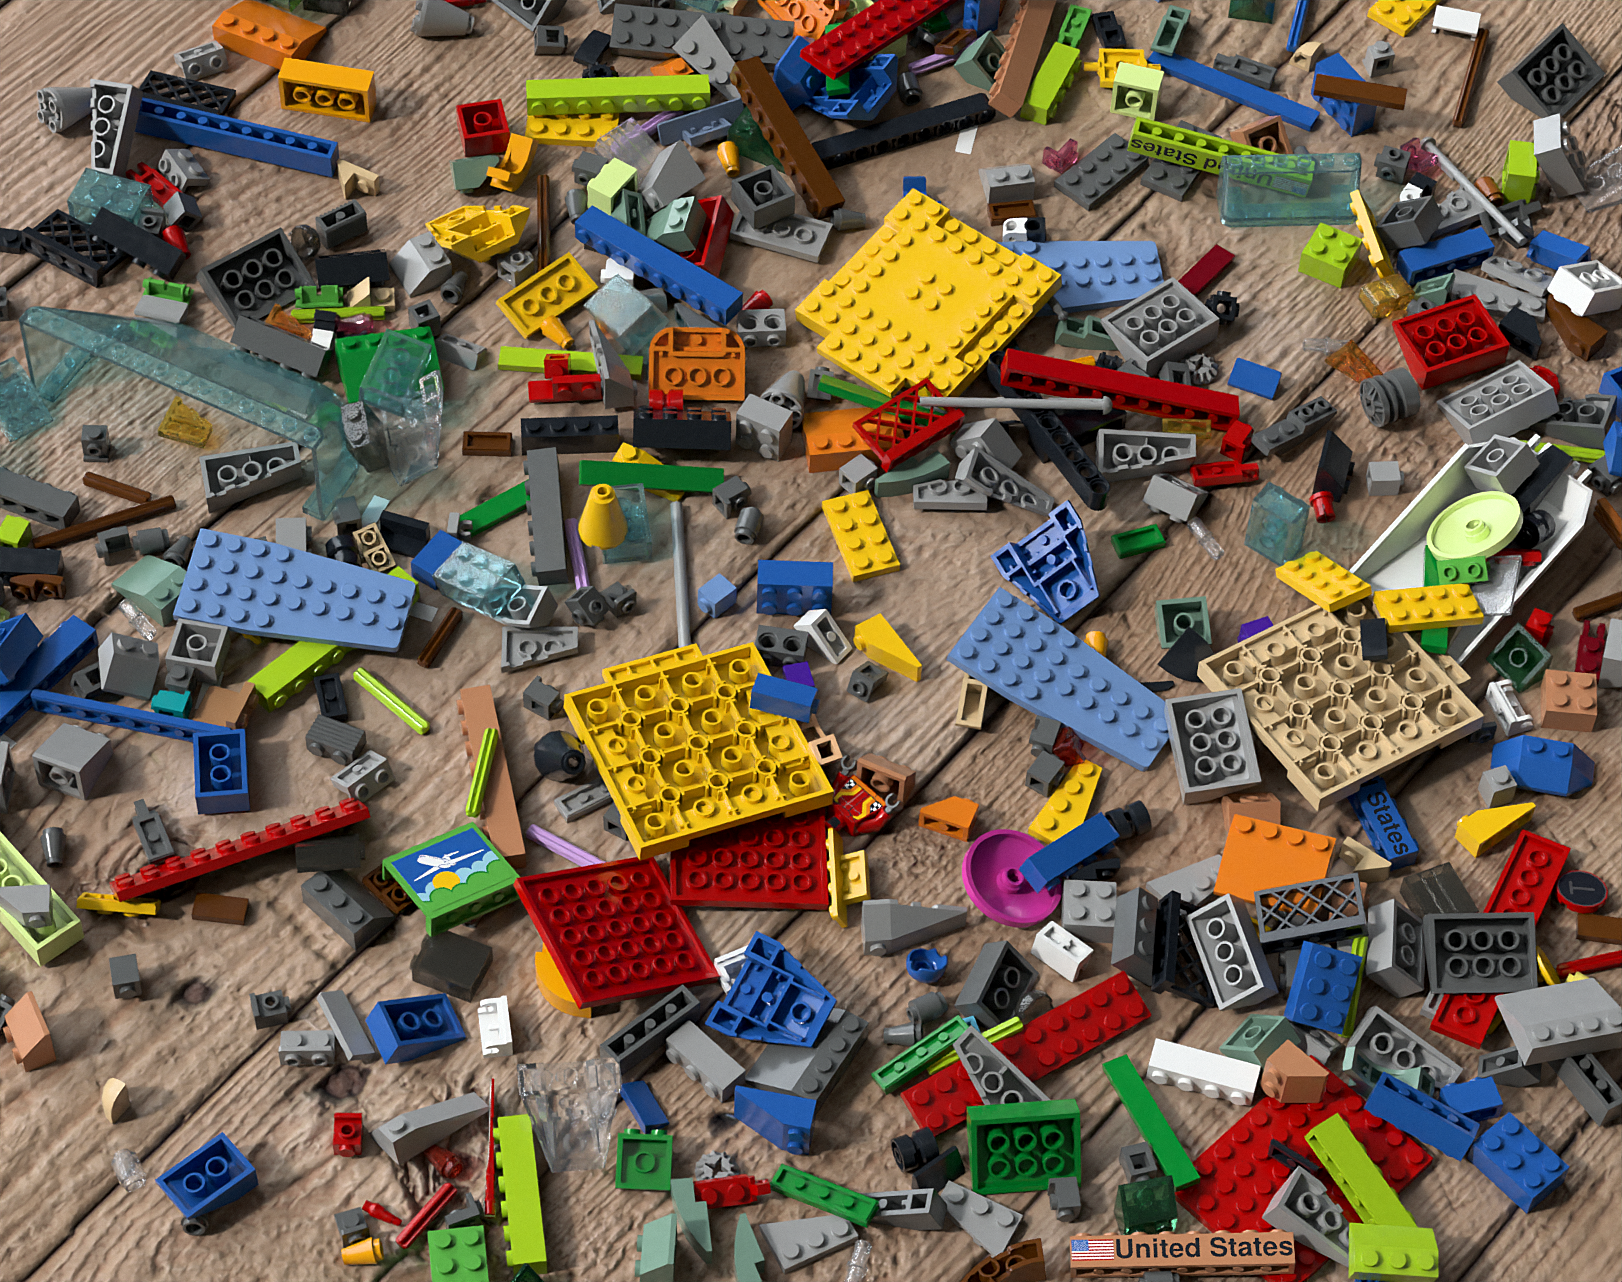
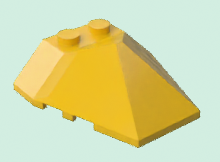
M501 205L494 206V210H486L485 206H462L425 225L441 247L467 259L483 263L489 261L492 255L508 252L511 246L518 244L531 212L529 208L512 205L506 210H502Z

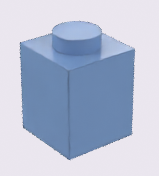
M719 573L698 589V606L704 613L710 614L715 619L736 603L737 588Z

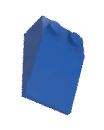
M446 993L379 1001L365 1020L385 1064L407 1062L463 1041L466 1038Z
M736 1085L734 1117L781 1150L788 1151L794 1155H809L815 1128L817 1100Z
M223 1132L155 1179L157 1185L187 1220L235 1202L259 1185L256 1169Z

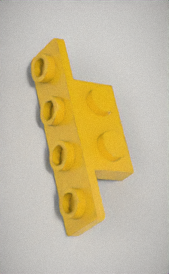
M829 828L828 839H826V847L830 858L827 861V869L831 876L828 890L832 897V905H830L829 911L831 918L834 921L836 920L842 928L848 927L846 905L871 899L868 854L865 850L844 855L841 836L834 828Z

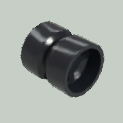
M1545 510L1532 511L1523 517L1521 529L1513 541L1522 549H1532L1553 536L1556 526L1554 518Z
M337 535L327 541L325 545L327 558L362 567L357 540L353 536Z
M1140 800L1125 805L1124 810L1118 807L1107 811L1104 815L1120 835L1115 841L1117 844L1131 839L1132 834L1140 836L1150 832L1152 829L1148 810Z
M929 1127L913 1131L911 1137L904 1134L891 1139V1149L895 1162L903 1173L917 1168L919 1162L926 1165L940 1155L936 1139Z

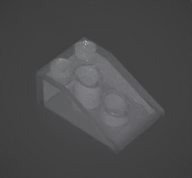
M1621 145L1584 168L1587 175V181H1584V191L1575 193L1587 213L1622 204Z

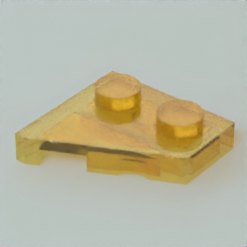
M175 396L157 431L160 437L204 449L213 432L212 424L205 418L200 417L196 410L193 408L189 409L183 404L179 396Z

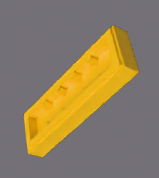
M83 892L77 899L76 908L97 910L99 914H113V911L124 912L123 915L136 917L140 914L156 915L161 909V900L158 898L134 897L119 902L115 895Z

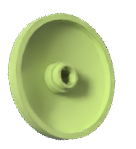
M1487 491L1467 496L1447 507L1435 518L1427 532V545L1432 555L1438 561L1486 556L1488 558L1502 550L1516 537L1523 524V512L1517 500L1507 493Z

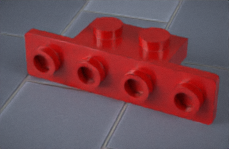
M600 374L552 376V382L551 380L529 381V402L603 399Z

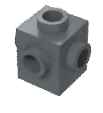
M1385 145L1382 154L1377 153L1374 166L1377 167L1376 177L1402 184L1408 169L1411 152Z
M595 586L580 587L565 601V604L572 613V618L580 626L598 625L604 620V615L610 610L606 604L605 597L597 591Z

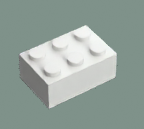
M1598 260L1560 266L1547 289L1554 295L1555 300L1568 305L1571 311L1578 316L1617 310L1622 305V278Z

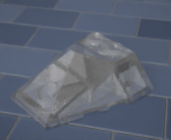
M435 370L420 378L421 390L398 402L383 398L366 407L369 429L372 435L378 439L380 443L378 447L381 452L385 453L388 459L387 464L398 486L402 487L438 468L444 396L439 370Z
M619 1057L550 1064H518L519 1093L551 1172L558 1173L605 1168L612 1135L610 1134L611 1124L617 1110L615 1109L617 1095L620 1093L622 1086Z

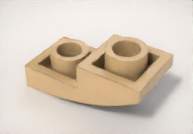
M375 522L353 532L370 570L381 573L396 566Z

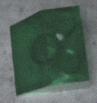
M1172 1175L1118 1185L1113 1212L1120 1235H1131L1134 1232H1145L1147 1235L1175 1230L1178 1213Z

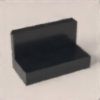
M385 510L382 511L379 517L380 533L389 551L415 558L430 540L429 522Z

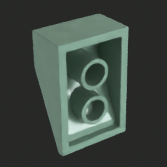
M695 196L674 199L645 221L646 237L674 253L696 250L707 214Z
M147 554L111 583V586L162 627H165L174 620L173 613L187 571L178 565Z

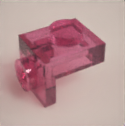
M1414 137L1400 146L1401 150L1411 152L1409 169L1423 173L1439 163L1437 154L1421 149L1419 138Z
M1070 138L1059 151L1046 146L1043 150L1042 163L1049 169H1053L1061 174L1070 164L1073 165L1077 160L1078 142Z

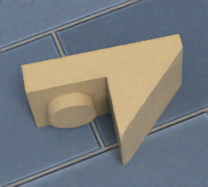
M340 158L337 160L338 178L345 199L351 195L355 188L376 197L380 192L379 175Z
M367 277L347 292V307L384 306L386 312H395L394 287L370 288V278Z
M1349 836L1342 843L1339 857L1348 865L1356 867L1353 873L1358 872L1360 882L1385 881L1388 878L1392 865L1391 862Z

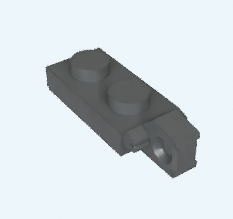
M1218 53L1213 64V68L1220 72L1268 90L1278 71L1277 68L1237 54L1235 57H1228Z
M1525 199L1497 207L1509 221L1518 218L1522 222L1531 219L1530 213L1542 209L1539 201L1527 204ZM1487 211L1479 214L1483 229L1488 236L1499 232L1498 229L1502 226Z
M144 799L135 801L134 805L137 816L132 817L133 826L149 864L157 865L165 862L168 858L175 857L174 850L158 812H155V810L148 811Z

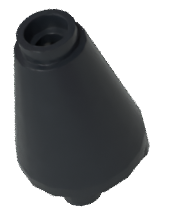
M561 730L549 732L534 745L533 756L535 766L546 779L557 782L569 780L585 768L586 760L583 746L579 739L570 732Z

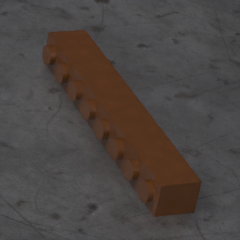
M759 56L735 62L729 75L730 81L737 88L743 103L750 110L753 120L757 122L764 138L771 145L774 155L783 165L786 175L790 177L795 185L796 192L804 200L807 210L817 220L830 217L832 210L842 208L846 200Z

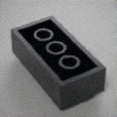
M639 406L638 409L633 410V447L731 450V413L726 412L725 408H712L711 411H702L700 407H688L686 411L677 410V407L665 406L663 410H653L652 406Z

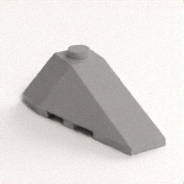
M462 580L453 597L455 603L513 627L533 628L549 625L558 607L548 586Z
M972 1025L953 1044L984 1105L1050 1100Z
M1298 1166L1274 1195L1262 1218L1276 1229L1293 1232L1294 1240L1349 1268V1222L1341 1213L1344 1210L1339 1204L1335 1205L1325 1193L1327 1189L1322 1182L1301 1166Z

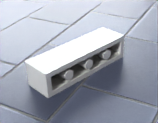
M1156 1038L1146 1079H1150L1157 1084L1176 1086L1183 1091L1199 1092L1210 1098L1229 1100L1236 1105L1251 1106L1261 1066Z

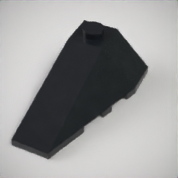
M1551 445L1536 456L1540 464L1517 490L1511 494L1517 500L1523 512V517L1536 510L1573 460L1571 456L1554 445Z

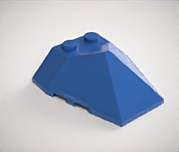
M874 55L873 60L862 62L851 69L850 93L828 96L825 78L812 98L802 105L834 119L872 121L896 91L897 55Z
M1069 500L1048 514L1051 519L1018 543L1009 542L990 556L1001 575L1007 581L1013 583L1024 595L1031 598L1037 603V606L1059 624H1063L1100 597L1083 523Z
M756 931L744 952V956L747 959L724 1002L717 1001L705 1025L728 1037L812 1048L837 1000L780 942Z

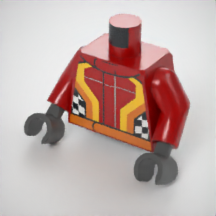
M845 755L841 759L843 770L838 772L831 785L834 790L833 802L828 806L830 819L825 822V827L827 831L829 828H834L837 832L843 828L849 835L854 837L861 833L878 832L893 816V811L898 812L903 809L904 803L899 800L893 805V802L898 798L894 793L889 794L884 801L856 775L853 774L850 777L849 773L857 770V760H854L851 767H847L850 756Z

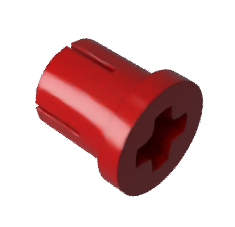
M1329 491L1315 493L1309 498L1310 506L1314 508L1318 523H1326L1325 514L1327 522L1333 521L1336 517L1332 503L1334 497Z

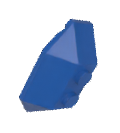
M796 36L775 65L773 81L791 111L810 100L826 78L823 72L799 57L801 49L814 42V38Z
M1521 735L1493 745L1490 768L1494 769L1506 765L1517 784L1516 788L1569 796L1585 787L1592 786L1595 762L1574 743Z

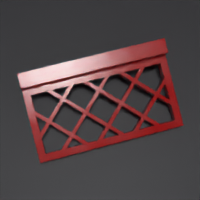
M925 378L858 419L852 425L855 431L882 461L881 467L886 473L961 427L965 414L960 408L955 410L953 407H943L947 412L944 416L933 414L934 407H930L929 413L916 411L917 403H920L918 391L926 387L931 393V397H944L928 378ZM903 400L913 402V410L899 408L900 402ZM883 412L895 413L894 422L882 420L881 414ZM898 415L912 416L911 425L898 423ZM915 417L929 419L928 426H915ZM865 423L876 424V433L867 432L862 425ZM880 425L892 427L893 436L879 434ZM897 429L910 431V437L907 439L896 437ZM878 440L892 442L891 448L884 452L879 447Z

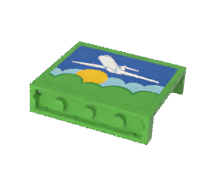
M474 822L460 826L382 860L383 880L395 878L426 916V932L430 937L520 899L513 885L516 878L520 876Z

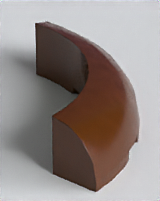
M1041 1238L1026 1240L1008 1246L1007 1251L993 1258L988 1256L966 1274L961 1282H1037L1047 1280Z

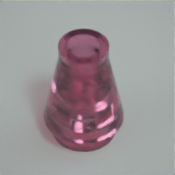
M363 312L340 319L338 332L344 331L347 334H359L363 330H367L368 333H373L374 324L371 314Z

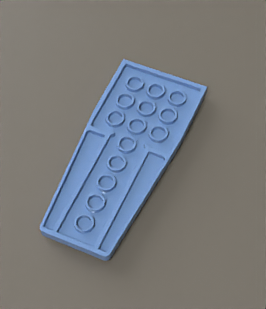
M1153 241L997 242L1019 256L1025 253L1032 258H1036L1042 264L1061 274L1062 287L1053 296L1062 306L1063 311L1068 313L1124 306L1164 282L1156 243ZM1046 303L1034 317L1057 314Z
M200 528L173 617L174 620L181 618L227 626L229 631L249 635L397 652L416 593V586L414 582L273 542Z
M1001 587L997 589L947 656V661L1008 700L1036 715L1060 721V728L1142 772L1148 770L1169 740L1164 714V700L1066 628Z

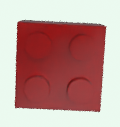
M501 99L456 105L457 127L465 158L507 151L510 131Z

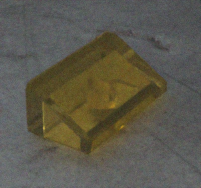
M1162 418L1161 432L1196 434V439H1211V420Z

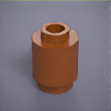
M1483 176L1476 180L1474 186L1496 208L1502 206L1504 203L1503 193L1494 179L1490 176Z

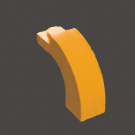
M511 133L507 151L498 167H488L486 175L492 177L490 185L511 192L516 191L530 170L539 140Z
M543 942L542 952H535L536 981L540 992L553 1007L561 1012L576 1017L591 1018L593 1007L579 1010Z

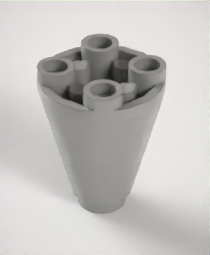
M416 0L415 10L419 11L418 15H415L410 29L411 32H415V35L452 36L465 35V33L471 34L474 17L469 16V13L444 0Z
M48 87L37 91L40 109L37 111V117L41 123L46 124L52 133L64 131L93 112L90 99L92 98L91 87Z
M794 370L784 374L760 397L793 411L792 429L798 427L802 422L805 408L804 377L800 372Z

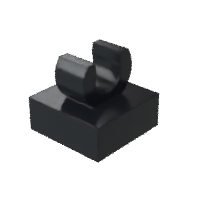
M1102 352L1095 366L1117 371L1122 366L1123 359L1117 355L1113 357L1106 355V352Z

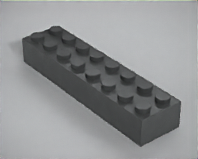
M615 4L610 50L612 55L656 60L681 58L672 47L704 15L734 62L759 56L767 71H774L775 65L794 40L795 22Z

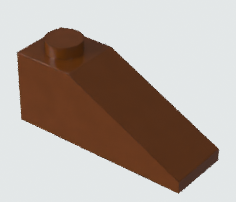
M1551 293L1545 308L1547 316L1567 349L1587 362L1604 347L1608 331L1588 317L1574 314L1568 305L1555 300L1554 295Z

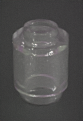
M122 1149L116 1152L110 1164L120 1186L125 1188L127 1192L143 1187L146 1184V1173L136 1151Z

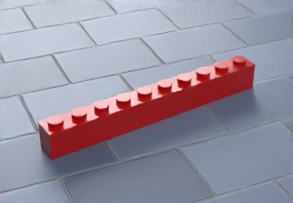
M1007 348L1001 364V385L1062 398L1103 399V396H1107L1113 403L1112 408L1228 431L1234 421L1238 420L1240 416L1239 396L1009 348Z

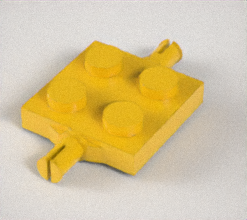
M1099 48L1098 61L1084 62L1083 67L1084 72H1097L1100 79V88H1113L1120 62L1161 71V64H1147L1144 58V50Z

